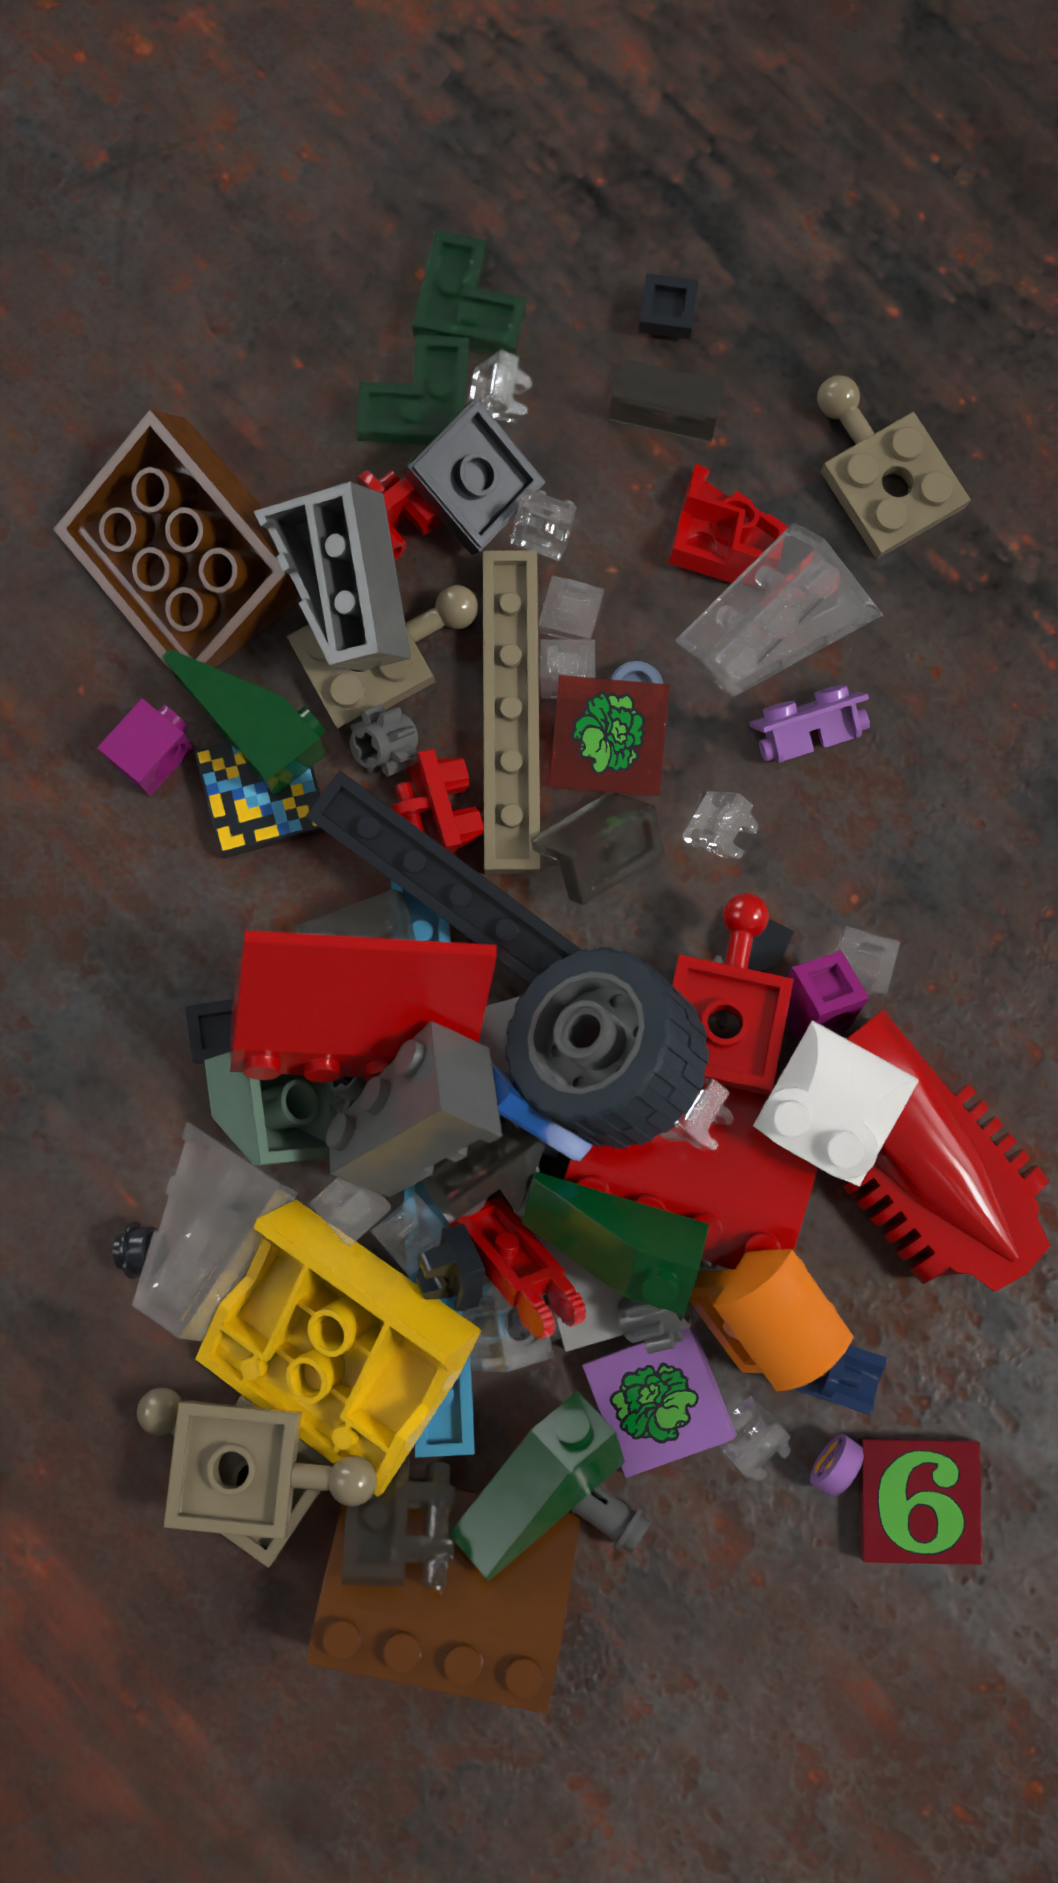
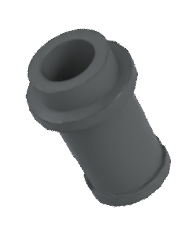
M601 1486L596 1487L571 1510L573 1514L579 1515L615 1541L613 1548L617 1551L623 1547L632 1553L651 1523L641 1516L644 1511L642 1508L638 1507L634 1511Z

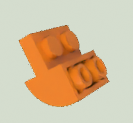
M792 1249L746 1252L736 1269L698 1271L689 1302L742 1373H763L776 1392L796 1389L819 1378L838 1362L854 1338L838 1315L833 1304L828 1301L807 1271L805 1264Z

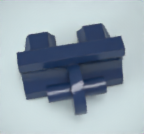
M849 1345L843 1356L826 1373L794 1390L871 1416L877 1387L888 1358Z

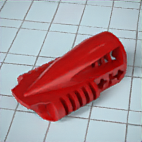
M885 1009L878 1011L846 1039L918 1078L919 1081L877 1154L875 1163L865 1175L860 1186L845 1181L842 1187L848 1194H851L867 1183L870 1188L855 1203L863 1211L879 1200L882 1201L883 1205L869 1217V1220L875 1227H879L895 1217L896 1221L884 1231L882 1236L889 1244H892L908 1233L910 1237L895 1252L902 1261L911 1258L920 1251L923 1252L909 1267L921 1284H925L937 1276L971 1274L990 1290L996 1292L1027 1274L1051 1246L1038 1220L1039 1205L1034 1198L1045 1188L1050 1180L1038 1165H1034L1019 1174L1017 1171L1031 1157L1023 1148L1007 1158L1004 1156L1017 1142L1010 1132L1005 1133L992 1142L990 1137L1003 1126V1123L997 1116H994L978 1125L976 1121L990 1108L983 1099L967 1109L963 1107V1104L976 1093L970 1083L952 1093L891 1020L890 1015Z

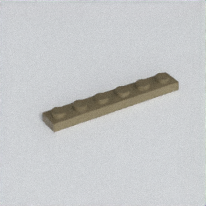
M537 550L483 551L485 874H540Z

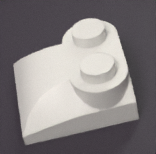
M812 1020L753 1126L778 1145L827 1173L860 1186L865 1175L875 1163L877 1154L919 1079Z

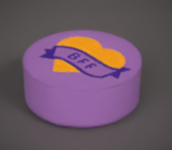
M845 1434L835 1436L824 1447L815 1461L810 1475V1483L829 1497L841 1494L852 1483L859 1472L863 1462V1448Z

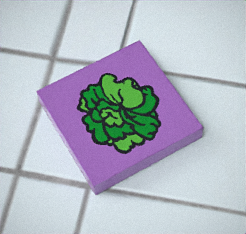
M693 1322L689 1329L681 1331L684 1340L675 1343V1348L647 1354L645 1342L641 1341L587 1361L582 1365L601 1416L617 1433L625 1463L621 1466L625 1478L732 1441L737 1436Z

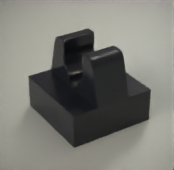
M465 1224L442 1228L440 1245L424 1251L418 1256V1262L423 1273L416 1275L415 1280L423 1299L450 1298L456 1312L479 1307L485 1268Z

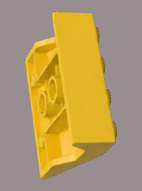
M294 1200L257 1218L253 1228L263 1239L246 1276L219 1304L195 1359L259 1408L302 1412L299 1438L334 1465L337 1461L347 1456H360L368 1460L376 1471L377 1485L373 1494L378 1497L385 1491L459 1377L482 1330L439 1299H423L416 1283L301 1202Z

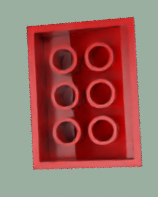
M245 930L232 1005L230 1072H244L246 1077L256 1080L274 1079L280 1074L304 1075L307 1080L313 1082H332L339 1079L340 1076L364 1077V1080L368 1082L371 1078L378 1077L396 1058L401 1046L407 1040L414 1039L430 1021L479 1043L497 957L496 945Z
M704 1082L701 1091L699 1090L695 1096L694 1104L688 1113L683 1114L675 1123L676 1125L668 1132L659 1134L651 1142L643 1145H630L624 1149L593 1145L580 1162L570 1159L564 1180L710 1224L701 1260L733 1270L736 1269L746 1252L786 1249L794 1251L818 1167L778 1145L753 1126L769 1098L768 1095Z

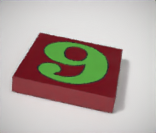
M859 1437V1445L863 1448L864 1454L863 1462L859 1469L860 1560L864 1563L983 1565L980 1442L960 1439Z

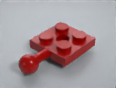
M740 893L733 896L726 903L723 910L724 924L731 933L725 963L679 954L672 986L692 1003L699 1013L698 1018L700 1022L705 1026L709 1060L705 1067L704 1076L706 1078L704 1082L770 1096L773 1091L794 979L747 969L753 937L761 934L766 928L769 921V910L766 903L759 896L752 893ZM717 1011H728L734 1014L740 1023L739 1034L730 1039H722L715 1036L708 1027V1017Z

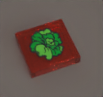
M559 675L550 786L660 796L670 684Z

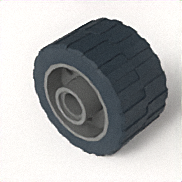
M599 947L595 950H588L586 948L575 951L568 957L557 959L544 972L538 973L529 983L528 989L523 995H520L516 1002L514 1014L508 1022L505 1060L509 1064L510 1070L508 1074L512 1084L519 1089L520 1095L528 1104L538 1109V1113L590 1142L592 1145L624 1149L630 1145H643L653 1141L654 1137L668 1132L676 1125L675 1123L683 1114L688 1113L694 1104L695 1096L699 1090L701 1091L706 1078L704 1072L709 1060V1050L706 1047L707 1034L705 1026L698 1018L699 1013L692 1003L648 963H644L636 955L627 951L619 952L609 947Z

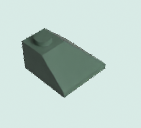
M231 1052L204 1060L211 1116L253 1166L330 1159L326 1135L332 1120L340 1113L331 1106V1102L337 1094L330 1089V1082H313L307 1080L304 1075L280 1074L278 1077L269 1080L251 1079L246 1077L244 1072H230Z

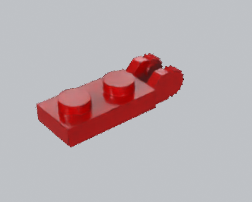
M502 1197L486 1201L483 1208L473 1215L450 1216L448 1227L465 1224L485 1268L484 1274L511 1307H517L522 1325L527 1331L530 1330L531 1335L535 1339H544L553 1335V1331H556L555 1317H553L552 1311L558 1318H561L562 1323L564 1322L566 1326L573 1327L585 1321L584 1319L587 1318L586 1304H584L579 1292H576L575 1287L564 1276L565 1270L530 1229L522 1224L523 1221L514 1213ZM547 1294L552 1310L545 1304L544 1299L541 1297L542 1295Z

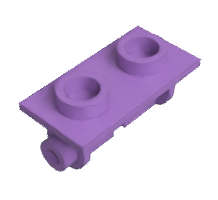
M843 684L817 691L815 693L816 701L796 707L795 701H787L763 709L764 718L751 721L749 725L750 728L766 734V739L759 741V748L764 761L774 759L776 763H781L785 760L813 752L814 748L809 731L816 729L821 747L824 748L861 737L862 731L870 728V721L864 708L857 709L856 703L869 700L868 694L848 690L847 685Z

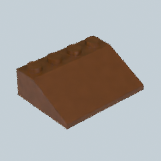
M150 409L53 529L165 665L166 663L162 655L171 649L216 668L282 616L300 597L290 574L283 572L276 558L279 552L268 529L260 526L254 514V511L263 508L184 417Z
M394 1475L380 1496L377 1497L373 1494L368 1501L358 1506H346L343 1504L341 1506L318 1602L306 1664L548 1714L560 1654L581 1517L569 1511L487 1582L449 1535L481 1493Z

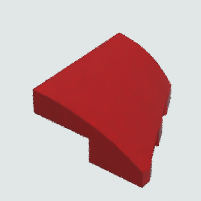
M695 464L681 508L668 563L770 595L784 566L790 527L773 515L759 511L754 506L752 500L738 490L731 497H728L706 481L710 470Z

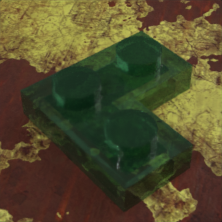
M435 230L413 319V336L516 356L527 310V298L478 288L487 253L486 240Z
M416 335L413 384L359 381L356 420L357 441L426 445L466 405L470 354L469 338Z

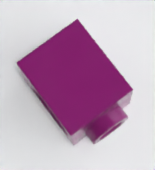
M143 698L97 747L112 766L149 797L154 794L194 748L184 734L188 725L182 718L164 704L156 710Z
M842 950L792 967L787 976L794 979L786 1022L798 1043L802 1040L812 1020L837 1034L849 1030L870 997Z

